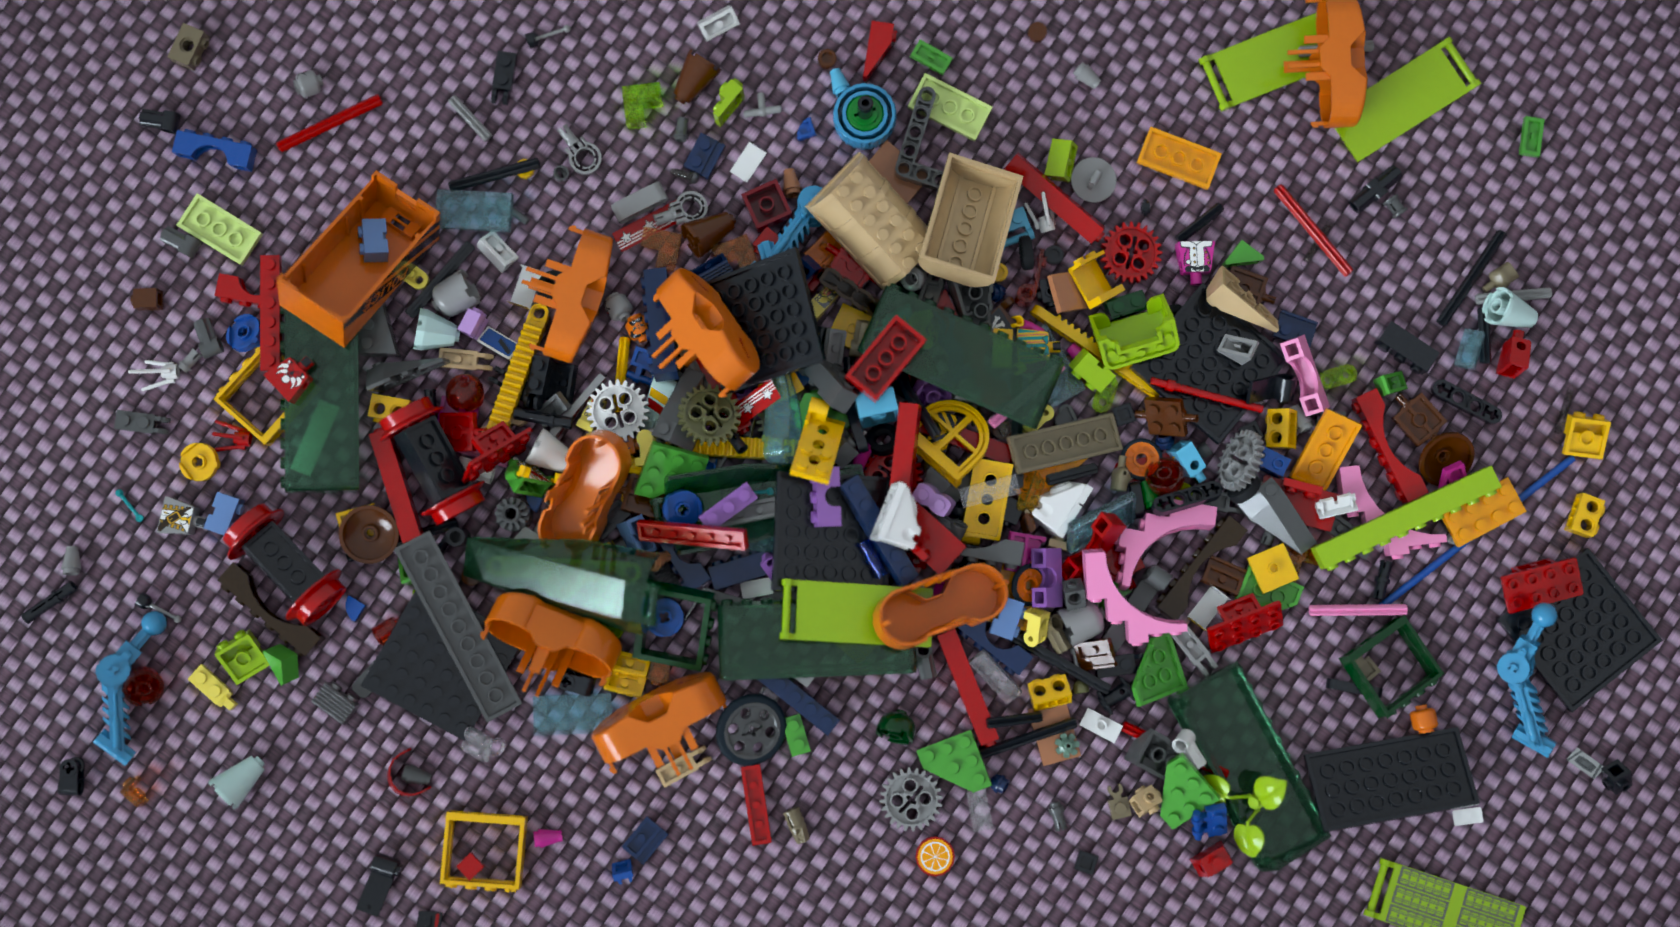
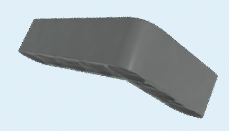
M926 86L919 91L896 163L895 175L901 180L938 191L939 185L935 183V179L942 177L943 171L915 163L936 97L934 89ZM924 93H928L932 96V99L925 101L921 96ZM919 111H923L926 114V117L924 119H918L916 117V113ZM917 129L920 132V136L912 137L910 131ZM908 147L913 148L915 151L911 156L904 153V150ZM903 165L907 166L909 172L902 174L898 168ZM923 171L927 174V178L920 180L916 174Z
M1156 564L1149 566L1137 582V587L1133 588L1126 601L1144 612L1157 591L1164 590L1173 575ZM1125 621L1122 624L1110 623L1100 638L1111 637L1115 654L1126 640Z

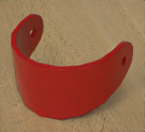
M409 748L399 753L395 758H393L391 764L388 767L387 780L390 788L395 793L401 796L413 797L422 794L423 792L431 789L432 787L430 786L420 792L413 794L404 793L401 790L397 789V787L393 784L390 775L391 766L394 763V761L397 760L403 754L412 750L411 748Z

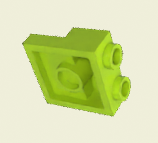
M736 78L730 79L728 83L724 82L719 89L721 101L717 102L714 106L713 116L715 123L720 127L723 126L745 99L742 88L743 84Z
M250 629L238 631L233 635L234 639L229 642L223 640L216 646L217 649L214 653L236 685L270 666L262 653L263 650L260 647V642Z

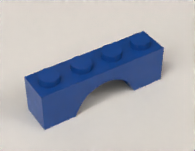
M184 129V131L177 130L172 153L176 156L197 161L208 150H221L225 153L227 163L232 168L252 172L257 150L252 146V143L242 140L240 143H237L228 137L218 139L209 133L199 135L190 129Z

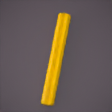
M629 337L619 338L615 384L617 379L620 380L621 385L626 380L630 349ZM614 394L613 401L616 406V411L614 412L620 413L623 409L618 407L617 398ZM625 394L620 398L621 404H624Z

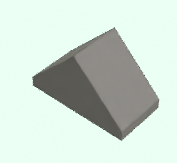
M1225 334L1217 351L1233 361L1244 365L1252 359L1259 342Z

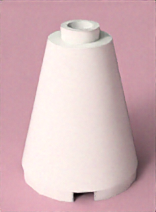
M543 428L528 453L525 462L562 473L567 465L565 457L569 448Z

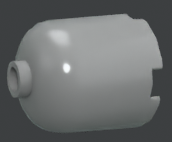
M463 269L442 280L433 288L432 296L434 300L432 305L436 311L440 310L443 314L453 317L481 303L479 291L474 283L470 285L466 279L469 275Z
M1086 600V607L1071 611L1063 608L1056 611L1063 620L1066 629H1063V632L1070 645L1072 644V647L1099 635L1104 630L1105 611L1102 607L1098 608L1096 603L1090 602V600Z

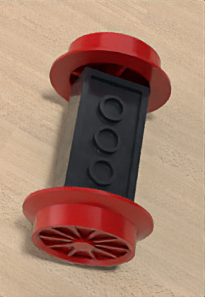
M426 396L380 420L379 423L385 432L380 438V442L394 437L433 506L421 515L431 516L436 526L486 500L480 490L485 481L483 480L472 485L471 481L465 484L462 482L465 469L435 416L444 407H434L429 396Z
M265 503L259 504L242 515L225 533L223 542L230 548L227 557L229 560H234L246 554L293 603L285 618L287 620L297 618L304 626H308L327 613L346 592L347 588L339 581L342 571L337 569L324 575L277 526L284 516V511L282 509L272 511Z

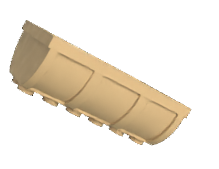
M857 152L805 207L882 290H885L904 278L918 264L928 226L920 219L916 211L891 187L890 182L885 177H882L871 165L867 157L863 153Z
M949 152L918 259L919 265L931 275L965 286L985 287L994 284L1023 176Z

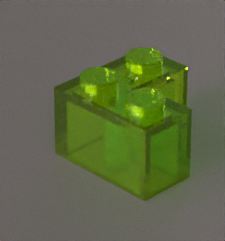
M660 82L622 86L625 120L628 130L646 128L645 109L664 107Z

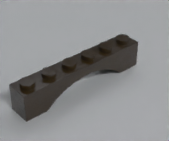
M1231 516L1221 517L1215 524L1217 528L1213 534L1211 532L1207 534L1203 540L1205 544L1202 548L1198 547L1192 553L1193 559L1190 563L1186 562L1181 567L1179 577L1177 579L1174 577L1167 586L1169 587L1168 591L1165 594L1162 592L1156 599L1157 605L1155 608L1167 618L1178 620L1187 609L1190 584L1200 565L1217 551L1236 546L1248 531Z
M233 562L219 577L220 587L227 593L232 592L239 604L248 606L251 609L249 612L254 617L263 619L265 621L264 625L269 630L278 632L280 634L278 637L284 643L293 645V650L301 657L303 655L311 656L325 640V637L312 626L293 624L273 614L259 597L253 575L240 563Z

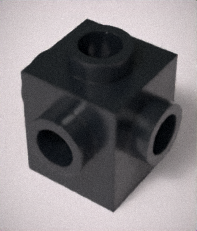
M1048 279L1039 280V290L1036 293L1037 300L1041 301L1042 306L1047 305V308L1055 307L1052 295L1048 294V292H1051Z
M1619 759L1601 768L1602 784L1615 795L1625 792L1633 786L1632 772Z

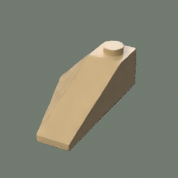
M1222 265L1206 289L1207 302L1212 307L1216 306L1223 312L1277 333L1279 331L1278 320L1263 304H1257L1252 296L1253 294L1249 290L1245 292L1239 285L1241 281Z

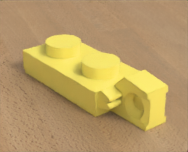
M201 664L188 678L215 705L219 707L224 705L228 710H234L238 705L231 698L233 695L231 689L205 665Z

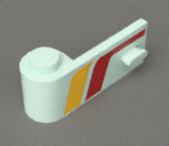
M655 377L653 378L647 398L649 404L645 406V409L650 410L649 413H645L649 420H643L646 428L641 426L639 428L647 430L655 427L678 381L656 382Z

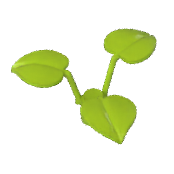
M1213 774L1204 775L1203 777L1220 796V800L1214 804L1225 803L1226 799L1248 798V804L1254 809V812L1246 821V825L1238 824L1235 827L1234 839L1243 853L1253 858L1257 857L1264 846L1265 837L1258 826L1250 825L1256 814L1260 812V808L1264 807L1268 810H1273L1280 806L1286 793L1287 780L1262 776L1254 784V794L1230 796L1227 795L1230 792V785L1224 778Z

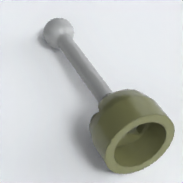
M1072 647L1070 653L1073 655L1074 664L1079 667L1075 649ZM1079 680L1073 685L1074 694L1090 692L1089 686Z

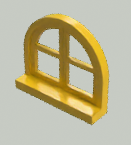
M942 400L932 403L925 408L931 417L949 433L936 445H933L919 432L917 454L957 488L962 484V478L984 457L989 444V429L984 417L971 405L956 400ZM954 411L964 414L966 417L952 429L936 414ZM972 421L979 433V443L976 449L959 435ZM954 438L973 453L960 466H957L941 452Z

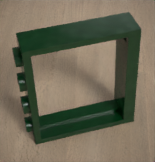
M646 579L641 589L632 658L701 672L704 665L707 666L709 654H706L707 647L710 648L712 636H709V632L713 629L715 618H712V612H715L717 607V600H714L715 592ZM652 593L705 604L697 659L645 648Z
M1405 615L1395 617L1339 658L1378 718L1386 717L1388 719L1392 715L1397 714L1396 710L1398 708L1409 705L1411 703L1410 699L1424 694L1426 687L1434 686L1439 681L1438 678L1444 675ZM1397 630L1427 675L1387 705H1384L1355 660Z

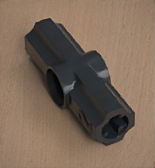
M1392 165L1380 176L1375 177L1366 184L1363 190L1348 201L1351 209L1359 214L1370 206L1372 202H1376L1385 195L1388 189L1403 178L1400 169Z

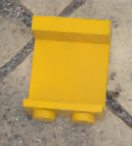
M1094 250L1085 255L1086 259L1083 256L1073 261L1074 266L1068 269L1090 310L1125 291L1123 284L1112 289L1099 267L1096 258L1105 254L1104 250L1098 253Z

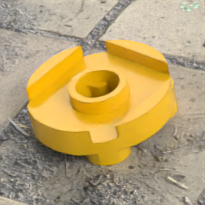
M192 443L186 446L180 455L182 457L179 467L182 474L187 479L194 481L209 480L216 474L217 469L221 465L216 450L206 443ZM197 457L203 460L202 466H196Z

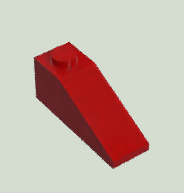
M871 21L863 81L867 82L890 50L892 42H896L897 31L894 30L893 23Z

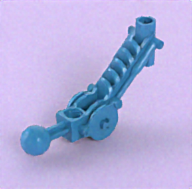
M816 185L808 186L800 192L797 199V209L794 212V219L790 218L788 220L789 226L785 225L783 227V234L779 232L776 244L774 245L773 241L767 240L757 245L761 260L793 247L799 248V241L803 243L804 235L808 236L810 234L809 228L821 226V223L805 206L822 187Z
M1539 603L1532 609L1531 617L1533 623L1526 635L1522 634L1515 646L1499 659L1497 671L1512 690L1510 694L1515 700L1513 701L1514 707L1518 710L1516 715L1523 722L1519 723L1511 738L1548 758L1557 742L1545 736L1544 732L1549 731L1544 724L1546 722L1545 717L1541 714L1543 713L1542 707L1538 704L1540 699L1535 694L1538 693L1537 688L1530 682L1529 677L1534 673L1536 665L1534 656L1541 645L1537 640L1543 629L1552 626L1558 616L1556 609L1551 604Z
M151 611L145 614L141 620L142 629L132 641L128 642L126 640L115 654L106 656L96 666L95 673L97 679L101 682L102 690L108 695V698L102 696V700L108 705V708L102 706V709L109 716V718L103 716V720L109 725V731L104 728L93 743L124 766L136 754V751L125 744V738L131 740V736L125 731L124 727L131 730V727L124 720V718L130 720V716L124 711V708L130 710V706L123 700V697L129 700V696L123 691V684L128 681L131 674V665L143 653L140 651L141 647L151 636L163 633L167 627V619L159 611Z

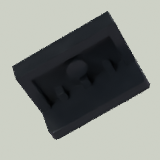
M553 362L547 394L544 400H549L554 394L561 391L567 401L573 404L578 366Z

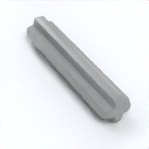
M452 96L448 103L484 142L491 139L492 134L457 96Z

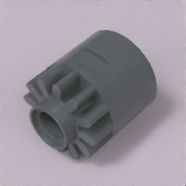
M514 497L503 499L500 504H497V510L494 512L497 519L496 522L501 528L511 532H520L523 527H529L533 520V511L529 504ZM516 510V517L511 519L512 511Z

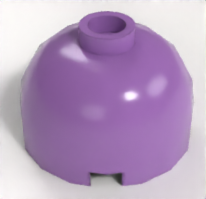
M937 374L923 375L917 379L913 386L914 391L925 407L938 401L951 400L952 397L950 386L943 377Z

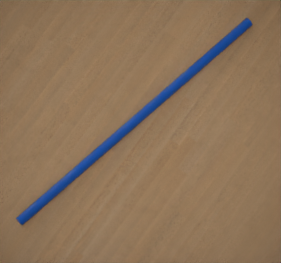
M1569 455L1520 493L1518 496L1521 502L1575 462V457ZM1470 542L1461 547L1453 545L1379 604H1392Z

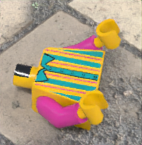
M1021 315L1012 316L1016 323L1011 324V327H1019L1016 331L1017 363L1013 365L1019 371L1015 372L1014 375L1018 376L1022 373L1034 374L1046 366V363L1050 360V353L1061 352L1060 341L1049 342V333L1045 332L1042 327L1023 319Z

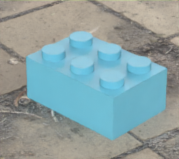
M893 387L888 388L876 404L862 392H858V397L855 399V408L862 429L897 421L898 405Z

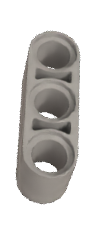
M655 182L613 203L611 209L619 224H623L664 204L669 198L661 183Z

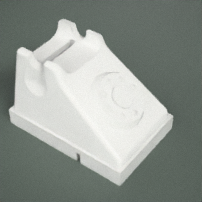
M899 481L891 484L884 501L886 504H883L869 539L905 550L914 549L916 542L913 541V536L920 535L921 528L916 520L917 506L913 495H911L910 488L907 487V484Z
M1070 481L1051 487L1049 492L1042 495H1034L1031 499L1034 502V506L1031 508L1027 506L1024 512L1025 514H1032L1034 521L1045 529V532L1052 536L1063 538L1082 508L1079 504L1084 505L1093 488L1088 484Z

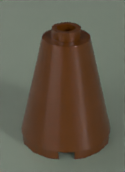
M691 49L687 52L673 92L676 95L675 99L682 104H685V102L690 103L722 71L720 68L717 71L714 70L715 65L696 53L693 56V50Z
M722 212L685 222L681 225V232L683 238L688 239L689 244L687 246L697 258H701L735 228L736 220L731 213Z

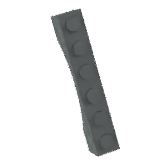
M1004 539L997 544L984 548H966L959 556L967 557L966 561L978 563V559L986 560L985 564L997 566V563H1003L1005 568L1016 570L1017 566L1022 567L1026 544L1024 542Z

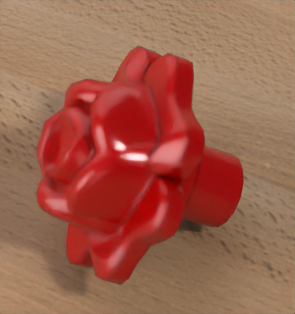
M914 552L907 553L908 558L918 573L921 569H926V563Z

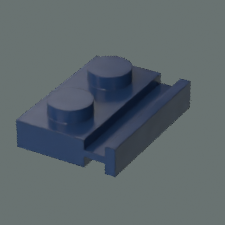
M700 133L683 165L684 168L697 172L700 176L709 180L726 145Z
M1281 310L1277 319L1279 331L1277 333L1273 332L1272 337L1286 341L1305 334L1310 348L1318 322Z
M646 816L622 845V848L644 865L669 833L649 816Z

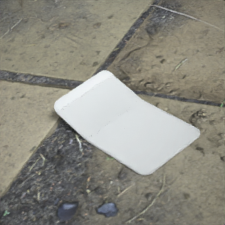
M1481 807L1452 811L1455 826L1483 823Z

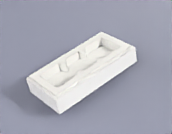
M1087 708L1079 724L1112 743H1115L1123 727L1090 708Z

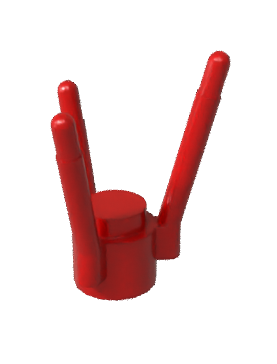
M215 420L216 424L238 431L234 432V434L212 432L213 436L232 438L233 443L237 444L214 448L216 452L235 449L245 450L246 447H250L252 442V433L246 428Z

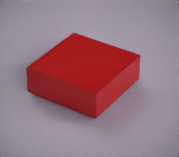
M470 852L456 867L470 881L485 865Z

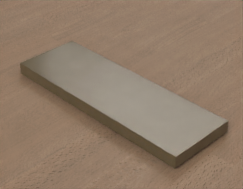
M1113 412L1006 437L1017 475L1123 450Z

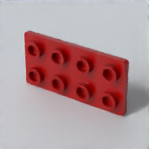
M502 421L472 438L471 443L481 455L468 463L462 482L464 484L468 481L473 482L482 473L492 471L499 463L504 464L513 455L523 453L533 431L531 427L515 435L507 424Z
M1264 475L1262 484L1269 480L1271 476ZM1272 477L1284 491L1306 526L1331 532L1335 516L1320 519L1315 509V502H1319V499L1330 497L1337 501V496L1340 494L1325 491L1321 486L1286 477L1284 479Z
M915 500L917 506L916 520L921 528L920 535L913 536V541L916 542L914 549L910 550L937 574H942L966 549V545Z
M1575 557L1557 562L1546 558L1512 567L1511 574L1500 577L1507 612L1510 614L1534 608L1539 603L1550 604L1584 594L1578 562Z
M1251 593L1217 606V612L1223 622L1207 628L1209 648L1211 653L1222 651L1227 647L1240 644L1245 640L1258 637L1263 633L1283 626L1281 602L1278 600L1261 607L1254 594Z

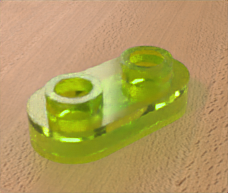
M1345 364L1321 372L1319 377L1324 389H1332L1355 381L1357 370L1354 366ZM1344 371L1348 373V378L1343 376ZM1325 377L1330 378V383L1325 382Z
M1116 378L1111 381V388L1106 387L1102 393L1097 390L1095 391L1092 400V407L1095 411L1104 413L1111 408L1118 388ZM1100 399H1104L1106 401L1105 406L1100 405Z

